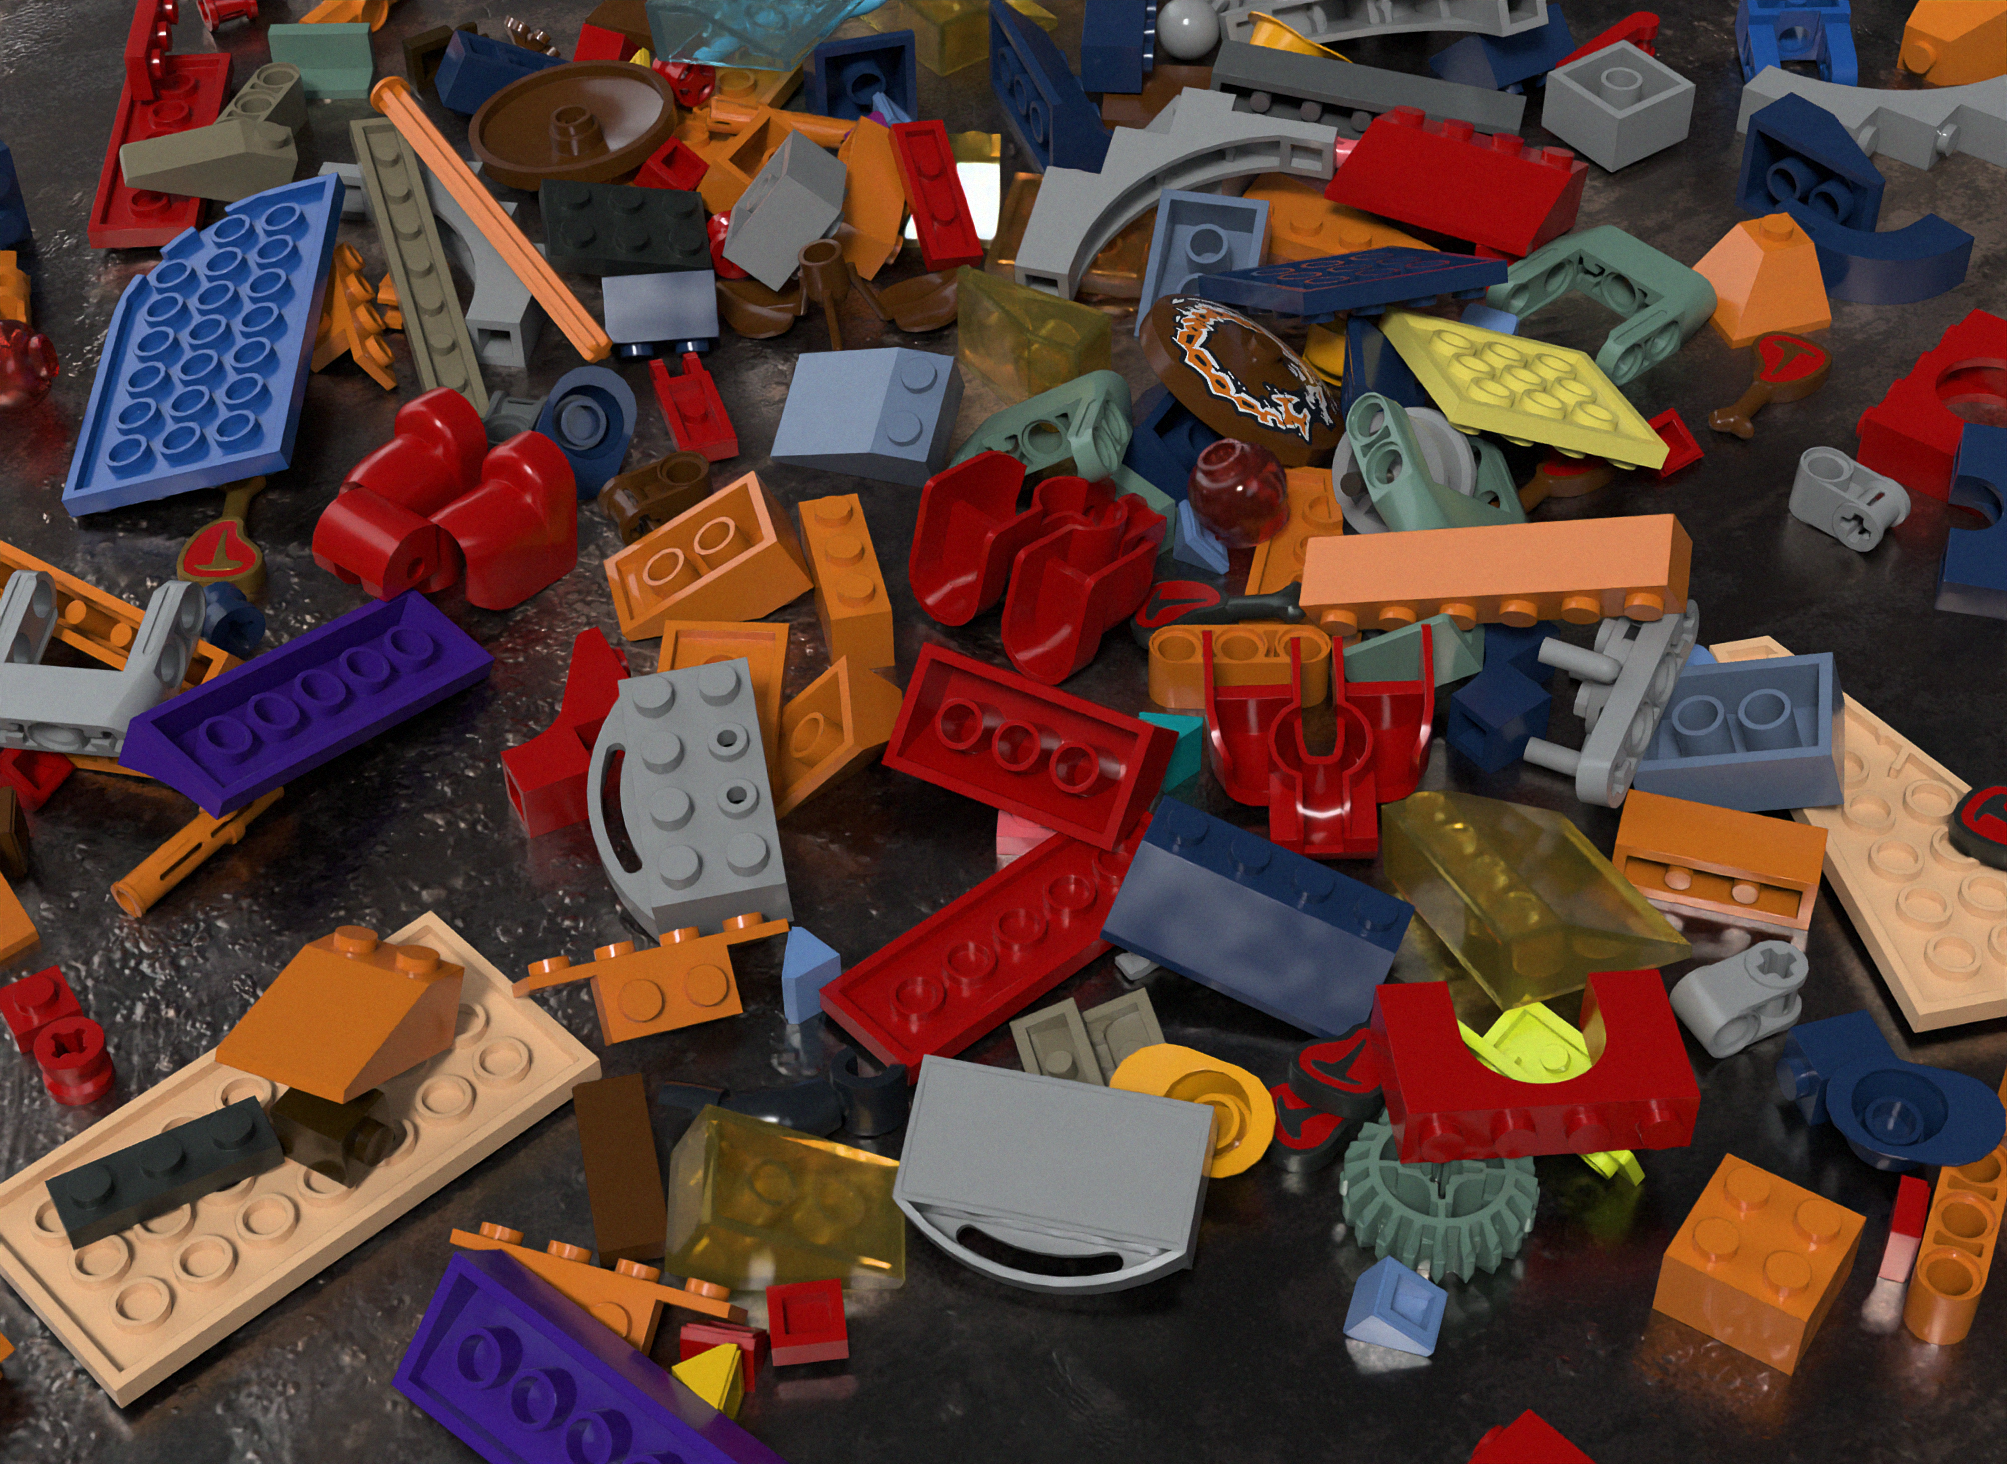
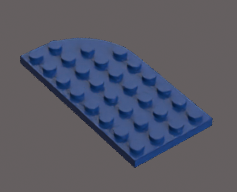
M338 172L272 188L224 207L228 217L214 223L199 233L194 227H189L159 250L164 259L147 277L141 274L135 275L123 292L111 319L61 499L72 518L95 512L105 513L117 507L148 500L158 501L170 495L196 489L216 488L227 482L258 475L269 476L280 470L290 468L346 188Z

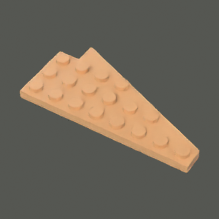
M1770 636L1715 644L1709 647V652L1717 663L1795 656ZM1843 692L1845 700L1844 804L1791 808L1788 810L1795 822L1829 829L1822 870L1914 1033L2007 1016V870L1988 865L1963 853L1950 841L1948 832L1949 822L1958 802L1973 788Z

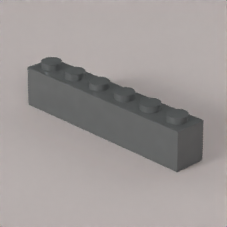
M1224 39L1212 70L1210 90L1236 94V111L1338 127L1339 137L1359 140L1375 117L1395 109V106L1398 105L1422 109L1426 112V119L1441 123L1445 119L1469 122L1475 126L1474 132L1493 137L1494 133H1508L1519 136L1527 96L1227 39Z

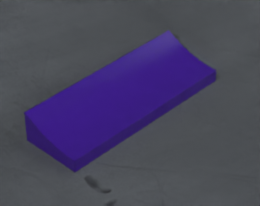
M411 587L388 602L378 598L132 717L117 765L141 772L168 784L200 805L218 820L488 677L495 658Z
M502 1249L455 1251L391 1383L392 1386L491 1464H790Z

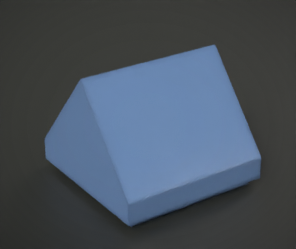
M792 927V931L788 932L782 971L784 1011L788 1024H800L822 1012L819 989L841 975L840 954L803 927Z

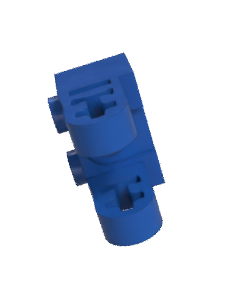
M1740 0L1734 28L1745 84L1750 82L1767 65L1781 69L1780 61L1816 60L1821 81L1857 87L1858 63L1849 24L1851 18L1849 0Z

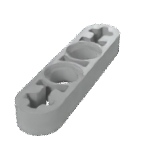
M1687 599L1686 613L1663 614V617L1658 620L1644 621L1581 755L1576 773L1575 787L1580 802L1617 808L1624 800L1694 647L1699 628V610L1696 601Z

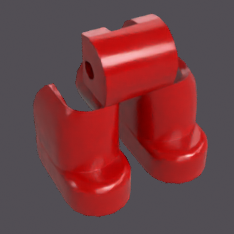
M443 386L430 389L405 403L399 410L395 418L394 438L369 453L345 476L339 489V496L328 505L320 516L315 528L312 542L315 564L333 573L340 581L346 584L357 585L362 583L364 591L375 600L379 598L384 602H388L411 587L420 594L437 592L451 586L463 576L467 563L465 600L475 606L498 611L512 608L567 575L576 566L578 558L577 488L574 472L567 457L556 443L544 434L532 430L517 433L493 447L488 453L485 427L477 411L469 401L454 389Z
M986 451L931 477L926 482L922 491L909 558V581L913 594L922 609L935 621L948 626H960L984 614L999 602L1004 591L1006 577L1011 574L1001 623V637L1005 651L1016 669L1024 676L1049 685H1056L1089 665L1098 651L1102 634L1131 616L1145 600L1152 582L1160 546L1166 532L1167 517L1162 514H1156L1148 508L1146 498L1137 493L1124 495L1115 502L1116 486L1111 477L1091 483L1087 479L1077 476H1057L1043 480L1034 489L1030 509L1016 515V501L1027 465L1003 451Z
M1421 624L1418 679L1413 681L1344 682L1343 637L1332 636V694L1337 741L1334 753L1330 756L1309 755L1303 740L1300 637H1290V684L1215 686L1212 630H1202L1207 748L1214 775L1227 795L1235 801L1249 806H1269L1270 842L1308 859L1377 858L1378 828L1376 803H1389L1407 797L1415 791L1428 769L1434 719V670L1431 624Z

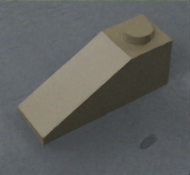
M240 119L121 145L119 152L125 187L229 202H237L254 194L290 184L298 163L291 127L280 126L269 121L253 122Z

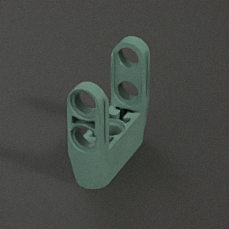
M1610 224L1556 238L1507 268L1508 283L1490 286L1486 296V307L1514 314L1519 317V321H1522L1571 290L1577 289L1627 318V321L1610 331L1608 340L1601 347L1595 362L1609 380L1619 387L1627 384L1680 350L1710 318L1717 307V296L1714 287L1703 275Z
M1102 369L1083 375L999 411L985 419L957 449L948 469L983 452L1000 450L1027 465L1025 475L1073 456L1080 472L1089 482L1096 483L1113 476L1119 471L1133 433L1132 401L1129 385L1121 375ZM1039 423H1050L1056 426L1060 432H1049L1043 429Z
M1371 392L1359 397L1351 406L1346 421L1347 435L1372 502L1390 532L1530 523L1504 456L1498 446L1476 436L1466 437L1472 453L1480 450L1482 456L1481 464L1477 471L1473 497H1470L1433 481L1407 412L1398 402L1376 392ZM1383 408L1384 422L1380 430L1370 437V421L1375 413ZM1401 455L1403 463L1400 474L1393 482L1388 484L1386 477L1387 469L1394 458ZM1499 496L1500 508L1487 504L1493 497Z

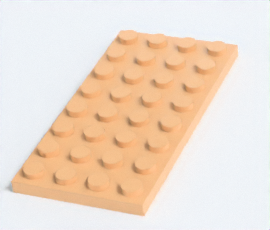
M430 910L383 941L397 946H426L438 951L441 960L465 967L453 1045L374 1087L385 1093L396 1139L393 1141L383 1161L374 1167H370L351 1189L284 1156L285 1163L75 1251L73 1250L45 1183L46 1180L254 1095L276 1135L269 1109L290 1087L215 1062L217 1048L215 1047L0 1184V1275L122 1409L573 1098L572 1088L579 1083L602 1078L600 1059L529 996L514 999L511 987L514 983Z

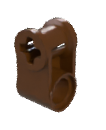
M678 451L667 455L662 460L632 472L617 475L608 480L601 488L597 497L599 510L604 517L618 524L619 536L624 544L629 546L714 494L709 462L701 453ZM624 490H628L632 496L628 498ZM639 525L644 532L639 533L635 527Z

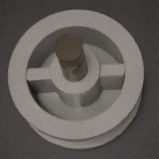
M1427 407L1404 408L1433 481L1473 497L1477 479V467L1472 449L1464 433L1450 426L1447 416L1439 411ZM1384 411L1377 412L1372 417L1369 425L1370 437L1380 430L1384 422ZM1346 431L1337 446L1332 465V483L1337 503L1341 505L1344 517L1359 533L1390 532L1372 502ZM1401 455L1394 458L1387 469L1386 477L1388 484L1393 482L1400 474L1403 463Z

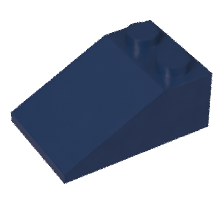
M1791 92L1750 115L1734 205L1757 218H1762L1766 215L1774 214L1776 204L1792 197L1837 224L1859 231L1875 232L1886 180L1833 113Z

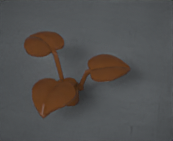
M819 239L806 244L800 249L798 261L801 271L798 272V279L794 280L789 276L777 292L759 279L747 282L719 280L717 282V296L720 310L726 323L734 332L747 338H767L786 332L792 326L795 316L805 315L808 311V306L814 300L818 306L825 309L833 351H844L835 306L840 305L847 299V292L850 290L851 283L881 320L888 321L895 318L899 329L907 332H920L945 326L959 316L966 303L972 273L970 265L967 264L918 276L891 285L876 298L857 274L855 263H845L840 243L832 239Z

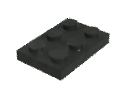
M541 180L539 203L545 257L555 271L627 276L712 270L701 192L577 182L573 180Z

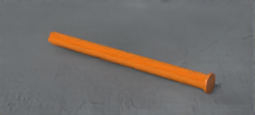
M390 76L378 82L370 95L372 107L378 113L388 116L584 359L592 364L600 359H608L611 355L609 349L613 345V340L410 95L411 89L407 81L400 76Z

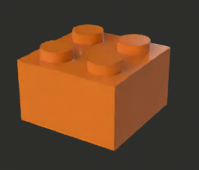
M1727 1153L1664 1253L1652 1308L1792 1376L1852 1271L1867 1217Z

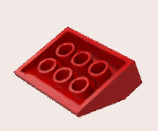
M1398 105L1395 106V109L1374 118L1326 186L1323 197L1334 202L1526 257L1536 250V245L1539 241L1540 248L1575 225L1589 164L1574 160L1575 154L1563 148L1544 147L1540 151L1523 146L1525 140L1516 135L1508 133H1494L1493 137L1474 132L1475 126L1469 122L1445 119L1441 123L1426 119V112L1422 109Z

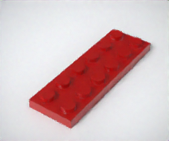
M231 53L165 55L166 77L158 81L154 100L134 101L128 74H126L87 229L91 249L112 248L115 250H127L133 247L165 246L191 226L198 233L201 232L208 198L125 187L119 152L121 145L211 126L228 105L235 71Z
M1146 810L1115 852H1110L1057 832L819 989L820 1008L887 1067L890 1064H906L908 1085L912 1086L918 1082L924 1054L951 1059L1115 946V944L1099 938L1140 842L1154 815Z

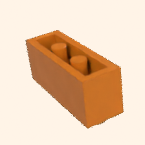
M861 115L838 152L837 159L847 165L844 187L848 189V193L841 208L845 212V217L838 230L830 239L840 243L845 263L854 262L857 274L871 281L883 263L890 266L895 261L904 237L898 234V230L904 224L910 210L887 137L890 129Z
M858 494L827 496L821 499L798 502L801 549L814 584L811 591L831 665H834L846 654L869 670L895 666L892 608Z
M1628 789L1615 842L1607 889L1808 931L1819 888L1829 829Z

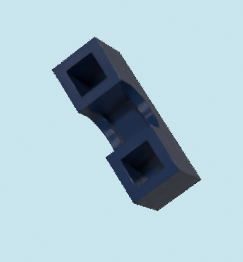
M1964 422L1954 452L1948 504L1977 509L1989 519L1992 526L1977 531L1950 528L1940 557L1934 609L2007 620V428Z

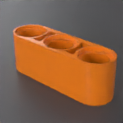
M1302 624L1171 625L1156 630L1150 637L1147 690L1150 698L1155 703L1166 708L1205 709L1202 630H1212L1215 686L1290 684V637H1300L1302 708L1313 707L1321 703L1327 695L1331 641L1325 632L1314 626Z
M2000 1143L1994 1151L1980 1161L1958 1167L1941 1166L1903 1304V1319L1908 1329L1918 1338L1928 1343L1943 1346L1955 1344L1965 1338L1971 1328L1986 1284L2007 1199V1149Z

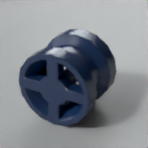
M227 581L214 582L204 587L207 610L200 636L204 637L207 643L237 658L249 653L259 644L266 628L264 615L253 603L247 601L245 594L233 583Z

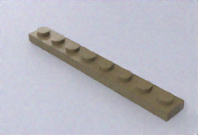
M388 117L349 121L351 143L422 391L425 393L430 389L440 386L454 389L469 401L482 421L489 408V400L412 146Z

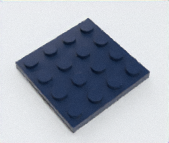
M1386 246L1198 275L1200 297L1221 301L1222 305L1233 310L1246 308L1247 314L1273 313L1274 319L1300 317V323L1317 324L1334 321L1335 311L1351 309L1352 315L1386 312V303L1402 301L1403 307L1430 306L1437 303V294L1452 293L1453 299L1486 296V286L1508 283L1507 260Z

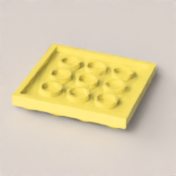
M1386 305V312L1382 314L1378 324L1379 328L1447 416L1448 424L1453 428L1472 435L1480 434L1482 429L1500 433L1506 440L1526 447L1532 446L1534 441L1552 445L1559 452L1574 458H1584L1586 453L1604 457L1615 466L1628 470L1636 469L1637 465L1661 470L1670 448L1586 352Z

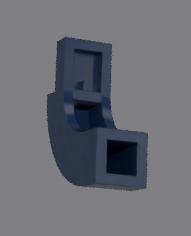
M1792 197L1776 204L1774 214L1787 212L1814 242L1826 296L1871 305L1908 304L1939 296L1963 283L1965 280L1975 237L1933 213L1899 230L1865 232L1837 224Z

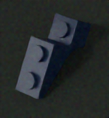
M1550 620L1537 621L1535 625L1530 627H1512L1502 622L1482 623L1485 626L1483 671L1473 674L1474 679L1470 683L1451 694L1446 740L1490 775L1524 755L1531 736L1542 740L1546 739L1552 695L1546 692L1540 684L1555 675L1556 667L1538 662V656L1545 637L1560 641L1561 629Z

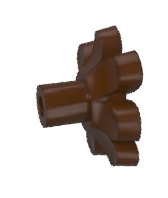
M511 16L506 17L503 27L507 30L506 36L512 39L513 45L557 58L561 56V53L555 47L548 44L551 37L544 31L537 29L532 34L531 29L523 22L515 20Z

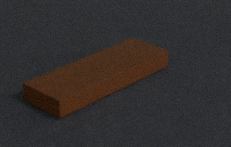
M641 1072L577 1084L572 1088L600 1267L616 1266L619 1258L638 1262L674 1255Z

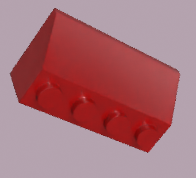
M924 641L881 764L1102 849L1115 852L1157 796L1180 732L959 651Z

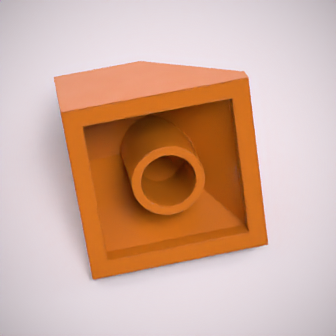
M1919 0L1905 25L1896 68L1939 86L1967 85L2007 74V0Z
M1787 212L1769 214L1762 218L1737 223L1691 268L1708 279L1714 287L1717 296V307L1707 321L1731 349L1752 345L1758 336L1766 332L1781 331L1797 335L1830 327L1832 317L1814 242Z
M845 654L782 708L772 783V795L777 821L863 770L886 751L903 703L902 690Z

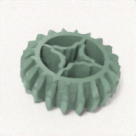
M1387 1108L1382 1117L1379 1118V1124L1365 1122L1362 1131L1358 1134V1141L1350 1142V1147L1345 1153L1344 1171L1340 1174L1339 1183L1345 1225L1355 1227L1354 1235L1357 1238L1358 1247L1376 1246L1375 1255L1378 1262L1389 1255L1413 1271L1417 1268L1428 1270L1435 1285H1437L1447 1271H1454L1467 1283L1471 1275L1474 1274L1475 1266L1490 1274H1494L1497 1266L1501 1264L1502 1257L1514 1259L1522 1246V1240L1527 1239L1529 1232L1533 1230L1536 1210L1534 1209L1538 1206L1540 1188L1537 1186L1538 1179L1534 1177L1535 1166L1533 1164V1156H1524L1517 1159L1490 1158L1458 1160L1446 1163L1400 1164ZM1434 1181H1438L1440 1184V1196L1444 1197L1443 1200L1438 1197V1184L1434 1183Z

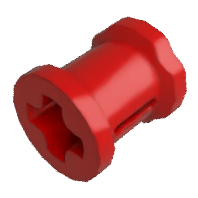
M196 0L201 18L210 32L218 30L220 24L245 16L247 19L258 17L256 0Z

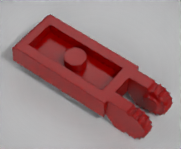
M696 352L683 354V375L670 378L667 367L662 359L649 361V374L655 391V399L676 452L695 451L705 456L709 463L739 456L735 431L709 370L704 371L698 354Z

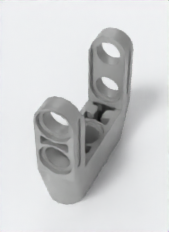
M18 569L11 575L0 599V747L120 757L130 719L178 696L206 619L207 603L203 587L198 582L169 580L153 592L123 671L47 666L39 664L59 617L56 606V585L52 576L47 571Z

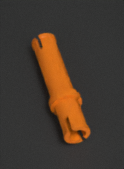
M710 98L708 103L710 109H707L706 131L738 135L768 105V102L756 101L755 105ZM772 108L822 148L839 150L845 141L844 134L857 123V121Z
M283 786L218 820L199 806L200 814L167 842L158 847L154 853L119 882L116 881L111 885L110 890L116 902L132 917L141 918L152 905L183 879L187 878L224 844L234 845L246 835L245 827L276 800L279 801L284 797Z

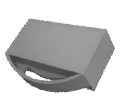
M747 657L617 680L620 697L603 723L593 749L588 773L587 801L592 833L601 862L621 902L634 919L658 942V936L661 934L692 926H698L701 937L724 932L722 921L754 912L762 913L764 923L787 918L788 922L794 921L758 709ZM618 750L626 752L621 771V809L631 844L642 863V868L636 873L624 871L610 844L603 818L602 802L604 787L609 769Z
M924 1054L892 1198L914 1226L943 1252L973 1271L1003 1284L1034 1292L1058 1295H1093L1121 1291L1147 1284L1182 1268L1192 1270L1219 1129L1215 1107ZM966 1227L974 1228L992 1239L1016 1249L1046 1256L1090 1258L1116 1255L1123 1259V1267L1116 1272L1092 1276L1055 1277L1033 1274L1006 1267L978 1255L958 1242V1235Z

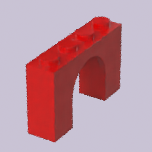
M1975 308L1959 325L1951 324L1945 331L1940 344L1932 352L1924 351L1918 358L1913 371L1905 379L1897 378L1889 388L1885 399L1877 407L1869 406L1865 410L1855 432V436L1861 439L1856 462L1872 471L1948 504L1954 452L1964 422H1971L1955 415L1946 406L1976 402L1992 404L2007 409V321ZM1949 504L1980 519H1983L1985 516L1977 509Z
M1659 969L1588 973L1579 1025L1592 1067L1575 1078L1557 1083L1541 1084L1522 1082L1500 1075L1484 1066L1471 1054L1459 1030L1447 981L1375 985L1369 1035L1400 1164L1446 1163L1458 1160L1490 1158L1517 1159L1524 1156L1572 1153L1593 1154L1596 1152L1637 1149L1663 1150L1670 1147L1690 1146L1701 1094Z

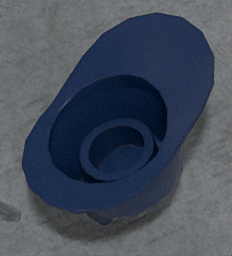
M595 365L574 368L560 377L551 390L535 432L542 433L555 442L567 457L574 472L577 501L595 498L606 482L618 474L635 428L637 418L635 396L622 377L611 369Z
M1869 1055L1853 1058L1838 1067L1826 1086L1825 1105L1833 1124L1845 1135L1851 1150L1863 1162L1878 1170L1901 1172L1916 1169L1922 1164L1958 1167L1977 1162L1998 1147L2006 1132V1110L1997 1093L1979 1079L1956 1071L1915 1064L1893 1057Z

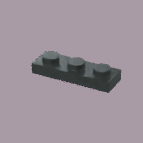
M254 1095L48 1179L45 1183L64 1230L75 1251L283 1164L285 1160L280 1142Z

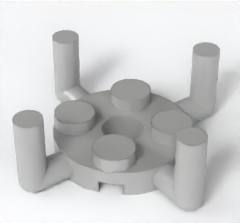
M1621 616L1618 621L1606 617L1599 628L1594 651L1545 637L1539 651L1538 662L1569 671L1570 678L1583 681L1575 700L1573 715L1585 720V732L1587 734L1581 752L1531 736L1525 749L1524 761L1576 777L1581 755L1644 621L1634 620L1627 616Z

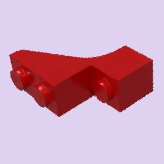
M598 626L581 632L575 638L562 707L554 723L534 739L500 752L508 799L530 839L589 819L587 785L593 749L603 723L620 697L617 680L631 678L629 665L622 649L619 646L611 648ZM618 750L613 761L624 758L626 752Z

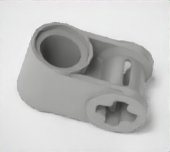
M1820 446L1804 451L1800 458L1789 498V509L1793 516L1800 521L1819 528L1837 538L1849 548L1856 551H1869L1880 543L1884 531L1888 527H1895L1907 519L1911 511V502L1904 488L1893 479L1881 476L1859 464L1840 450ZM1880 493H1883L1884 496L1881 499L1877 500L1875 498ZM1864 527L1868 530L1862 535L1859 534Z
M1777 940L1760 942L1746 951L1713 965L1699 967L1688 973L1672 990L1669 1002L1672 1010L1714 1058L1732 1056L1747 1045L1776 1032L1788 1030L1797 1023L1802 1010L1801 998L1797 992L1807 979L1809 971L1808 960L1800 949L1790 943Z

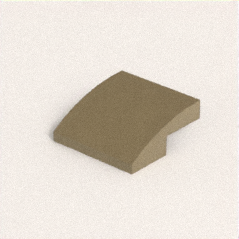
M1145 987L1082 1013L1074 997L1009 1023L1025 1072L1109 1087L1110 1079L1124 1059L1140 1048L1167 1043Z

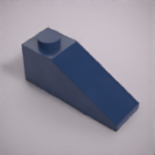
M455 29L434 81L443 106L457 115L469 117L472 114L475 115L488 98L508 84L534 72L572 62Z

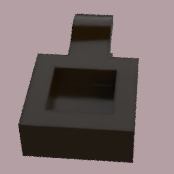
M467 22L455 28L478 35V28L475 22ZM447 24L402 40L408 82L417 92L436 86L435 76L455 32ZM487 33L480 34V36L489 38Z

